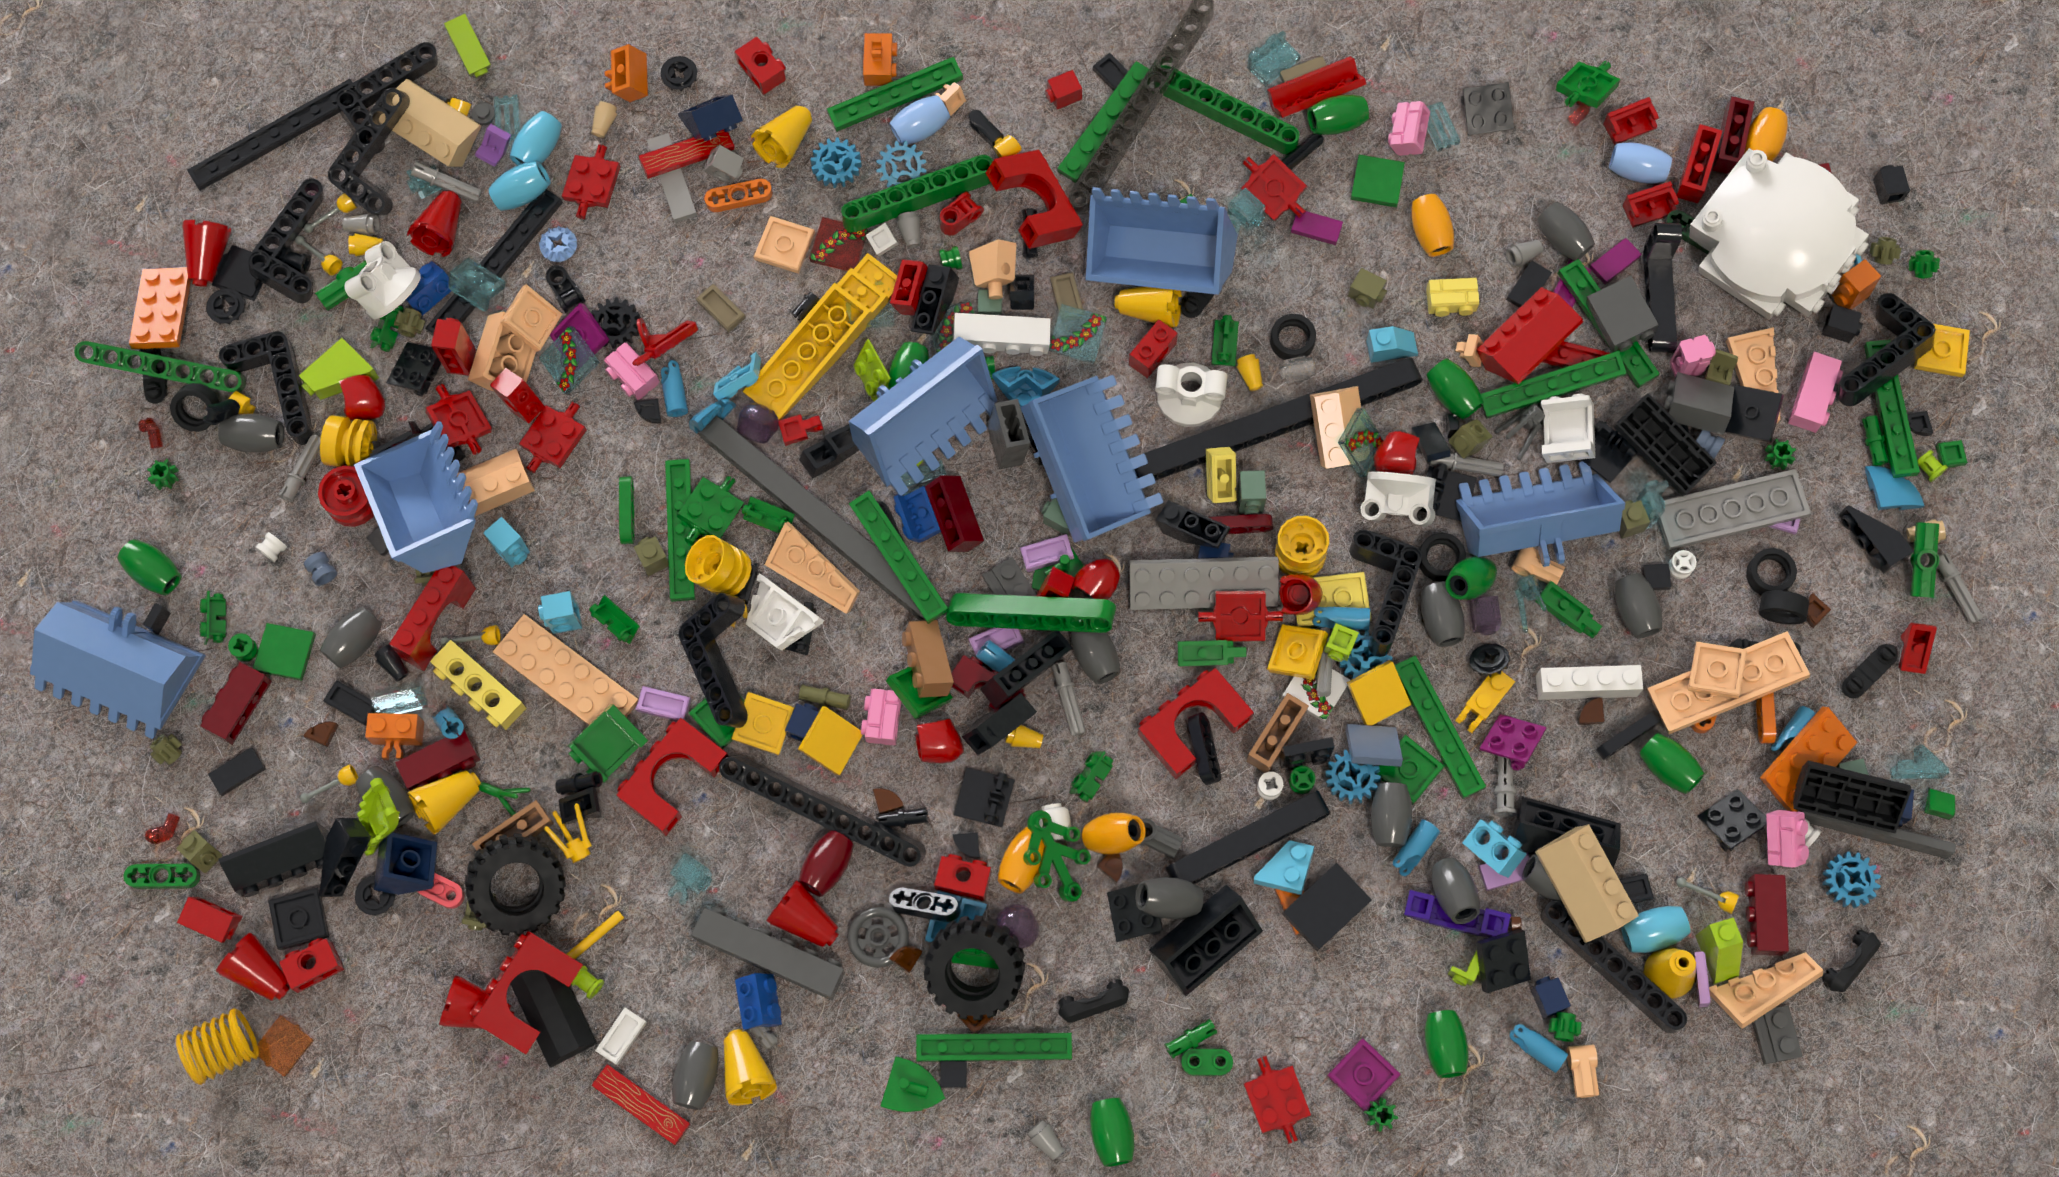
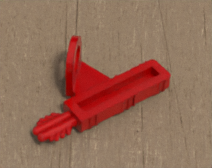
M642 318L637 319V328L645 346V354L637 357L632 364L639 366L650 358L656 359L665 354V352L698 331L696 322L685 321L667 334L650 335L645 321Z

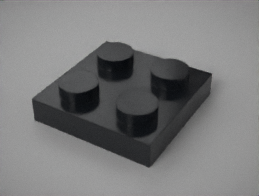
M1329 737L1282 747L1279 757L1281 768L1288 767V770H1294L1296 767L1303 766L1302 764L1312 762L1313 765L1326 763L1327 759H1330L1335 747L1333 738Z
M1516 929L1476 942L1483 992L1491 993L1531 980L1524 930Z

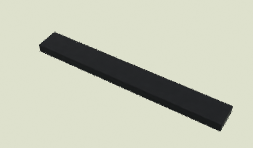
M351 79L346 80L187 169L199 191L338 114L336 95L340 90L353 83ZM346 100L342 105L349 106L353 101Z
M546 189L539 197L531 201L426 326V331L434 335L437 319L454 318L463 323L563 204L562 199Z

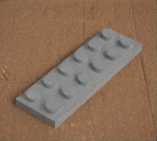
M1796 469L1692 493L1683 497L1680 496L1655 502L1653 505L1668 550L1806 518L1811 515Z
M1278 557L1130 560V610L1214 608L1215 591H1265L1266 607L1278 606Z

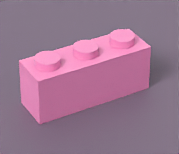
M1813 352L1807 361L1788 424L1814 433L1821 426L1825 427L1830 413L1826 412L1828 405L1833 404L1836 396V391H1833L1834 386L1839 384L1843 371L1840 370L1841 360Z

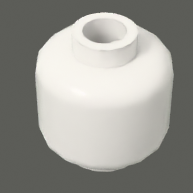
M1061 803L1042 806V810L1051 816L1052 822L1064 827H1072L1069 810L1062 807ZM1040 819L1039 825L1041 827L1043 826L1042 819ZM1051 833L1054 841L1064 839L1063 836Z

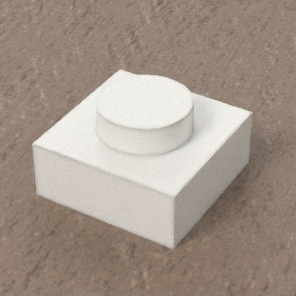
M886 223L866 234L868 241L878 256L899 245Z

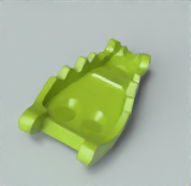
M374 778L370 782L371 787L362 796L363 801L359 804L362 810L357 813L359 821L371 836L367 845L368 849L364 852L366 856L373 855L377 851L379 843L396 829L399 821L400 812L396 809L390 797V790L384 784L382 778Z

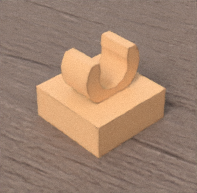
M955 82L951 86L945 84L943 86L945 92L942 95L939 93L935 94L941 98L950 116L966 101L961 86Z
M1469 334L1467 343L1457 342L1455 351L1460 352L1459 357L1466 359L1471 367L1481 366L1482 361L1476 349L1483 344V341L1478 335Z

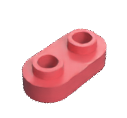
M434 873V886L432 889L417 891L423 897L448 909L459 907L464 901L465 896L463 889L457 883ZM455 892V899L448 900V895Z

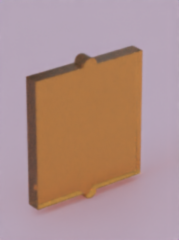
M280 1015L257 1044L259 1048L258 1057L265 1062L266 1067H272L282 1076L286 1077L314 1040L301 1031L299 1025L292 1024Z

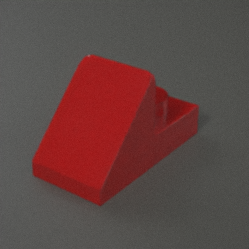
M1918 623L1909 624L1901 635L1904 643L1898 666L1901 671L1926 674L1937 630L1936 626Z

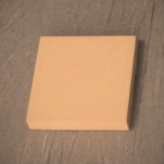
M770 216L755 252L754 259L799 274L815 231L814 229Z
M526 284L522 286L500 323L537 352L545 344L561 318L562 313Z
M1696 641L1688 691L1739 699L1747 649Z

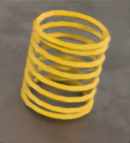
M236 1008L231 1009L229 1014L222 1013L219 1019L213 1017L210 1023L204 1021L201 1027L194 1026L192 1031L185 1030L183 1035L178 1033L176 1037V1047L181 1062L190 1078L199 1085L205 1084L207 1077L214 1080L216 1072L223 1075L225 1068L232 1071L234 1063L241 1067L243 1059L251 1062L252 1058L257 1060L259 1055V1048L254 1033L245 1016ZM236 1016L243 1023L249 1035L254 1053L250 1050L249 1044L238 1026ZM224 1018L228 1020L229 1028L224 1023ZM215 1022L219 1024L220 1033L215 1028ZM206 1026L210 1029L211 1037L205 1031ZM197 1030L201 1033L202 1041L196 1035ZM187 1035H190V1036H191V1038H192V1044H191V1042L189 1041V1039L187 1038ZM219 1043L221 1044V1046H222V1048H223V1050H224V1053H225V1055H226V1057H227V1060H226V1058H225V1056H224V1054H223V1052H222V1050H221V1047H220ZM210 1047H211V1049L213 1050V1053H214V1055H215V1057H216V1059H217L218 1064L216 1063V1061H215V1059H214V1057H213V1054H212V1052H211V1050H210ZM200 1050L202 1051V1053H203V1055H204V1057H205V1059H206V1061H207V1063H208L209 1069H208L207 1065H206L205 1062H204V1059H203V1057H202V1054H201Z

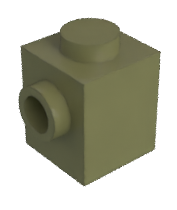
M1361 268L1350 286L1348 297L1354 299L1363 307L1374 309L1376 303H1382L1387 294L1385 289L1387 280Z
M1476 419L1462 425L1448 442L1465 459L1479 452L1493 436Z
M1632 500L1625 501V509L1622 511L1619 531L1621 539L1644 532L1650 524L1641 500L1634 503Z
M656 536L644 538L638 542V545L634 546L648 577L669 567L668 559Z

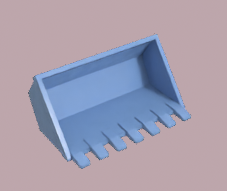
M961 337L956 338L924 364L917 359L912 361V365L909 367L911 374L904 379L899 377L895 380L897 384L890 390L884 385L878 387L879 391L876 392L878 399L849 420L852 440L878 473L885 486L888 487L891 484L897 494L901 496L908 491L907 486L900 478L903 474L907 472L915 484L924 479L923 474L916 465L923 460L931 471L940 466L932 453L935 449L939 448L947 459L956 454L948 441L953 435L962 447L971 442V438L964 429L966 425L970 423L979 435L987 430L979 415L986 411L990 417L994 403L997 402L996 394L983 349Z
M1114 375L1100 380L1098 376L1089 378L1031 400L1028 404L1021 407L1038 450L1037 453L1033 454L1034 458L1040 457L1054 491L1049 496L1051 500L1057 498L1074 542L1086 541L1150 514V508L1164 502L1161 493L1145 498L1142 488L1155 484V478L1152 473L1138 478L1134 470L1148 464L1146 455L1143 453L1130 459L1127 449L1140 444L1138 435L1134 434L1122 439L1119 429L1133 423L1129 414L1114 419L1112 409L1125 404L1122 395L1106 399L1103 390L1117 385Z

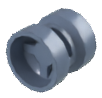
M1702 430L1696 439V442L1713 459L1725 441L1720 436H1711V432Z
M318 552L309 556L303 564L306 570L312 573V580L316 586L325 585L337 576L335 568L329 565V558L325 552Z

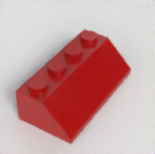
M1541 287L1476 350L1485 370L1519 385L1584 321L1559 294Z

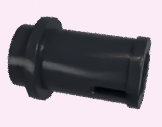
M812 292L804 294V299L791 312L795 318L798 316L799 322L807 316L820 300Z

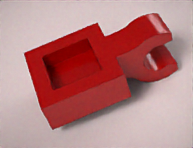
M800 414L778 421L785 446L809 439L807 432L823 430L819 416L803 420Z

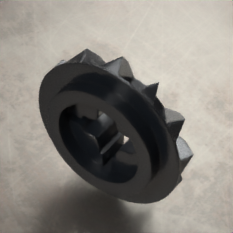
M676 56L663 64L660 74L665 86H668L672 91L679 89L682 92L684 88H691L693 82L697 80L698 71L691 59ZM674 69L680 73L683 72L684 79L679 76L676 77Z
M224 288L214 292L209 297L206 311L211 320L220 325L222 323L230 325L232 321L239 320L241 313H244L245 302L239 292ZM225 300L231 306L228 308L227 314L221 309L224 307Z
M1484 644L1476 648L1470 655L1472 670L1477 671L1480 676L1487 674L1491 677L1493 673L1501 675L1502 669H1508V662L1510 661L1509 652L1501 645ZM1485 657H1487V659H1490L1491 661L1494 660V663L1491 664L1490 662H1486Z
M375 875L363 879L357 886L355 902L362 912L376 916L386 913L390 907L394 906V900L397 895L382 892L379 896L380 904L374 899L370 901V898L373 896L371 887L374 889Z

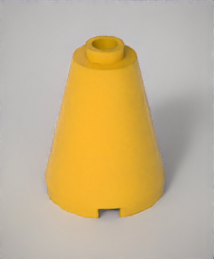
M794 106L756 129L751 138L754 137L752 145L757 154L768 164L772 161L777 164L775 167L785 168L791 162L812 123L810 111L803 106Z
M1143 286L1124 289L1120 291L1119 295L1115 296V309H1118L1120 314L1151 323L1161 320L1170 328H1175L1178 326L1181 316V305H1179L1178 297H1182V291Z
M465 770L415 788L407 794L413 803L416 815L419 819L422 817L425 822H428L424 826L435 835L479 792L478 786L481 782L474 772L469 773Z
M1668 947L1654 951L1648 957L1644 965L1643 974L1671 999L1679 998L1687 994L1695 983L1696 961L1688 951Z
M741 1029L730 1031L724 1039L725 1097L728 1103L736 1106L748 1105L753 1103L752 1098L760 1096V1099L763 1100L777 1090L776 1081L748 1032Z

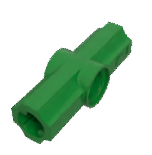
M366 260L354 268L346 267L336 275V280L315 293L327 311L345 299L350 298L345 291V282L360 273L367 265Z
M1916 522L1914 552L1910 558L1911 565L1913 566L1910 596L1934 598L1936 568L1940 561L1937 554L1939 524ZM1924 553L1930 559L1929 564L1925 567L1920 563V558Z

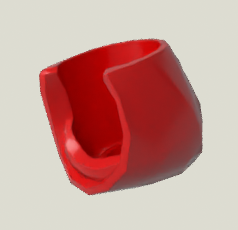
M356 375L339 381L344 395V413L351 421L354 419L369 420L383 416L385 399L381 390L370 376Z
M1401 431L1389 433L1381 445L1378 446L1373 461L1376 472L1413 475L1416 467V449L1420 438Z
M1105 558L1094 560L1084 565L1077 572L1071 589L1074 590L1077 587L1093 599L1108 600L1115 592L1119 583V569L1112 560Z
M1291 574L1280 578L1281 587L1279 594L1284 607L1282 614L1304 615L1312 612L1319 606L1323 592L1320 584L1314 578L1304 574Z
M951 719L917 725L918 734L915 735L921 762L933 764L952 763L963 754L964 745Z

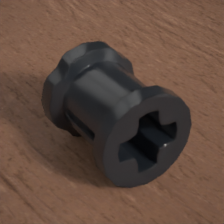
M287 247L283 250L280 261L298 270L300 273L306 274L311 264V256L306 253L302 255L293 252L291 248Z

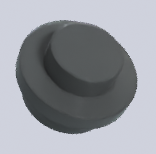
M479 103L472 109V118L480 125H489L495 118V110L489 103Z

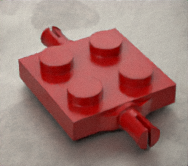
M601 144L597 146L594 157L574 155L562 193V198L565 201L579 204L576 217L579 219L586 218L588 207L600 206L608 208L621 166L619 162L604 159L607 147L601 146Z
M1275 154L1259 166L1250 156L1246 160L1252 166L1244 160L1242 164L1252 173L1241 189L1274 221L1289 209L1298 218H1301L1302 215L1296 209L1302 214L1306 213V210L1297 203V200L1308 186Z
M441 384V387L438 385L435 390L438 392L441 400L427 406L426 414L433 426H435L437 421L442 423L441 436L442 434H447L449 439L446 449L448 447L454 448L462 444H468L473 455L479 454L482 448H480L476 440L491 433L492 428L470 390L461 394L450 395L445 384Z
M571 402L565 413L558 412L545 405L519 443L521 448L529 451L534 456L526 467L530 472L535 473L542 462L550 463L558 468L563 466L587 431L585 426L573 419L580 408L578 404Z
M1215 591L1213 612H1198V622H1213L1215 640L1265 641V629L1268 621H1283L1282 611H1268L1265 591Z
M1264 1056L1262 1058L1266 1067H1264L1261 1058L1257 1059L1262 1074L1257 1079L1244 1083L1262 1134L1272 1130L1283 1129L1288 1144H1291L1293 1142L1289 1133H1291L1294 1142L1298 1141L1293 1125L1299 1120L1310 1117L1311 1113L1293 1066L1281 1070H1272L1267 1056Z

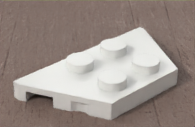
M759 573L756 581L760 583L757 595L752 596L751 610L748 613L746 625L782 651L824 622L822 618Z

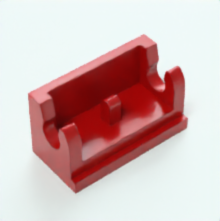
M1650 97L1607 113L1603 125L1614 145L1657 128L1655 120L1659 119Z
M1669 181L1627 195L1622 206L1632 228L1667 217L1671 211L1677 210L1675 205L1679 204L1672 183Z
M188 897L177 923L224 943L226 939H232L243 916L203 898Z

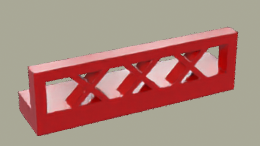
M1350 56L1269 88L1267 93L1272 111L1281 118L1309 108L1324 99L1344 94L1367 84L1365 78L1358 74L1355 59Z

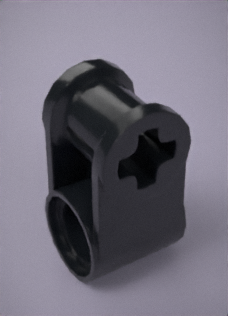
M554 265L547 270L546 280L564 313H567L568 309L574 305L586 302L581 291L573 283L563 267ZM556 277H563L562 281L558 283L553 282Z

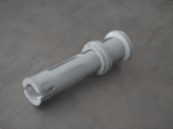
M1498 756V786L1494 789V794L1497 795V809L1494 810V815L1498 817H1514L1517 815V810L1514 809V796L1517 795V790L1513 786V769L1511 768L1510 759L1506 758V774H1504L1505 757Z

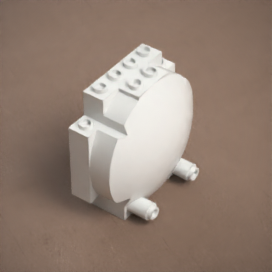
M1749 148L1690 224L1689 238L1709 251V254L1699 265L1698 273L1768 320L1773 315L1777 317L1786 306L1783 302H1786L1807 317L1812 312L1817 314L1825 303L1822 300L1824 296L1835 291L1840 283L1841 274L1848 272L1854 265L1853 262L1856 259V255L1861 256L1869 246L1866 243L1869 234L1856 226L1855 216L1859 211L1857 208L1859 199L1847 192L1833 174L1816 163L1793 157L1786 152L1778 164L1768 160L1763 151H1753Z

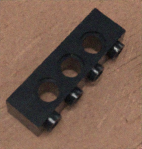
M1054 631L993 676L980 690L996 709L1062 659L1073 647L1060 631Z

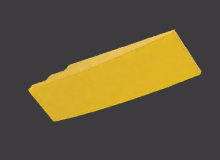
M867 253L854 269H849L838 284L834 283L760 370L757 382L750 387H746L743 393L780 421L833 366L889 303L897 275Z

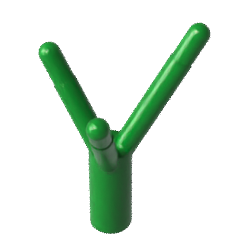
M482 782L479 786V791L498 798L511 816L515 815L516 812L504 797L517 799V793H528L531 791L530 788L501 789Z

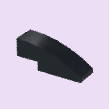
M848 424L825 435L823 441L802 451L799 461L812 479L859 451L852 440L850 425Z

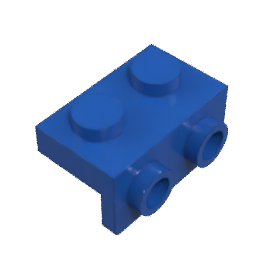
M432 261L420 268L421 279L413 292L405 299V302L414 310L419 311L422 316L456 287L445 271Z
M925 486L905 496L899 494L894 496L896 503L894 506L895 511L901 517L904 525L902 527L903 533L909 540L921 543L941 532Z
M754 973L735 980L744 1030L755 1027H776L782 1025L774 974Z

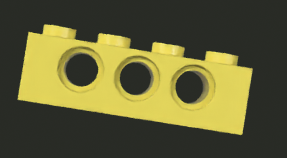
M452 640L430 661L435 667L433 673L442 681L447 678L453 684L450 687L459 696L463 694L470 698L468 703L477 712L485 711L488 714L486 719L496 728L500 725L507 730L527 709L517 697ZM464 667L462 674L454 676L455 669ZM475 683H482L478 691H471ZM500 698L497 706L489 707L492 699Z

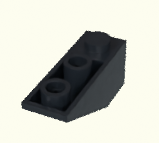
M928 265L911 332L934 335L954 300L959 277L951 267Z
M1169 500L1156 519L1162 533L1184 543L1217 549L1231 529L1227 525Z
M1849 505L1839 514L1844 527L1851 530L1856 537L1859 547L1866 550L1871 557L1872 564L1877 569H1880L1883 574L1908 559L1914 552L1899 531Z
M1019 693L977 719L964 733L962 738L977 755H980L1031 718L1037 711Z
M336 818L326 837L319 890L320 897L343 896L371 839L370 834L358 818Z

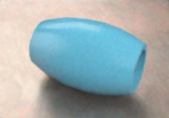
M544 111L534 115L517 134L512 145L510 159L517 166L535 161L542 164L554 150L560 137L562 124L554 116Z
M535 161L515 166L506 171L493 182L488 190L496 207L501 211L516 209L535 200L548 188L551 181L543 165Z
M1663 906L1643 911L1638 914L1637 918L1621 927L1624 942L1632 953H1648L1668 948L1680 942L1691 932L1686 913L1680 906Z

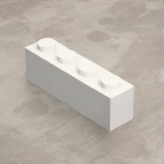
M955 313L953 341L961 337L975 346H980L984 353L1002 351L1011 355L1029 353L1032 356H1041L1048 354L1050 346V318Z
M1641 665L1540 668L1536 675L1538 700L1638 697L1643 690Z

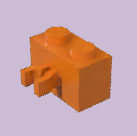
M864 33L863 78L865 86H883L892 82L893 77H897V63H893V57H897L898 46L897 42H893L892 33Z
M630 44L611 50V70L604 72L605 76L610 78L611 81L605 83V88L628 102L648 96L647 54Z
M1864 259L1845 274H1841L1840 283L1831 296L1838 306L1852 310L1870 297L1881 275Z
M368 713L365 738L373 745H385L381 757L383 760H389V753L392 751L393 745L396 750V759L401 760L403 759L401 745L422 746L424 721L418 714Z

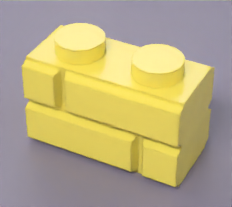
M1477 278L1428 281L1426 294L1429 314L1444 317L1450 313L1459 312L1460 315L1467 316L1477 311L1479 306Z
M1230 447L1206 449L1207 497L1212 503L1237 501L1235 490L1236 453Z

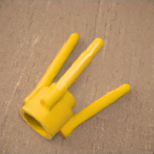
M578 803L574 807L583 841H581L580 837L573 840L565 824H562L557 811H553L552 814L568 841L566 846L548 826L544 828L563 851L566 858H570L573 863L589 856L591 852L588 848L592 846L587 836Z

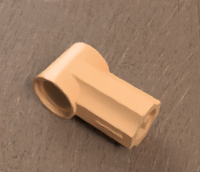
M1530 547L1519 550L1511 569L1523 577H1534L1547 584L1552 581L1557 585L1565 567L1551 560L1549 566L1543 567L1538 550Z
M1595 1045L1568 1046L1566 1053H1568L1567 1063L1569 1069L1572 1070L1575 1097L1588 1098L1599 1096L1596 1075L1598 1059Z

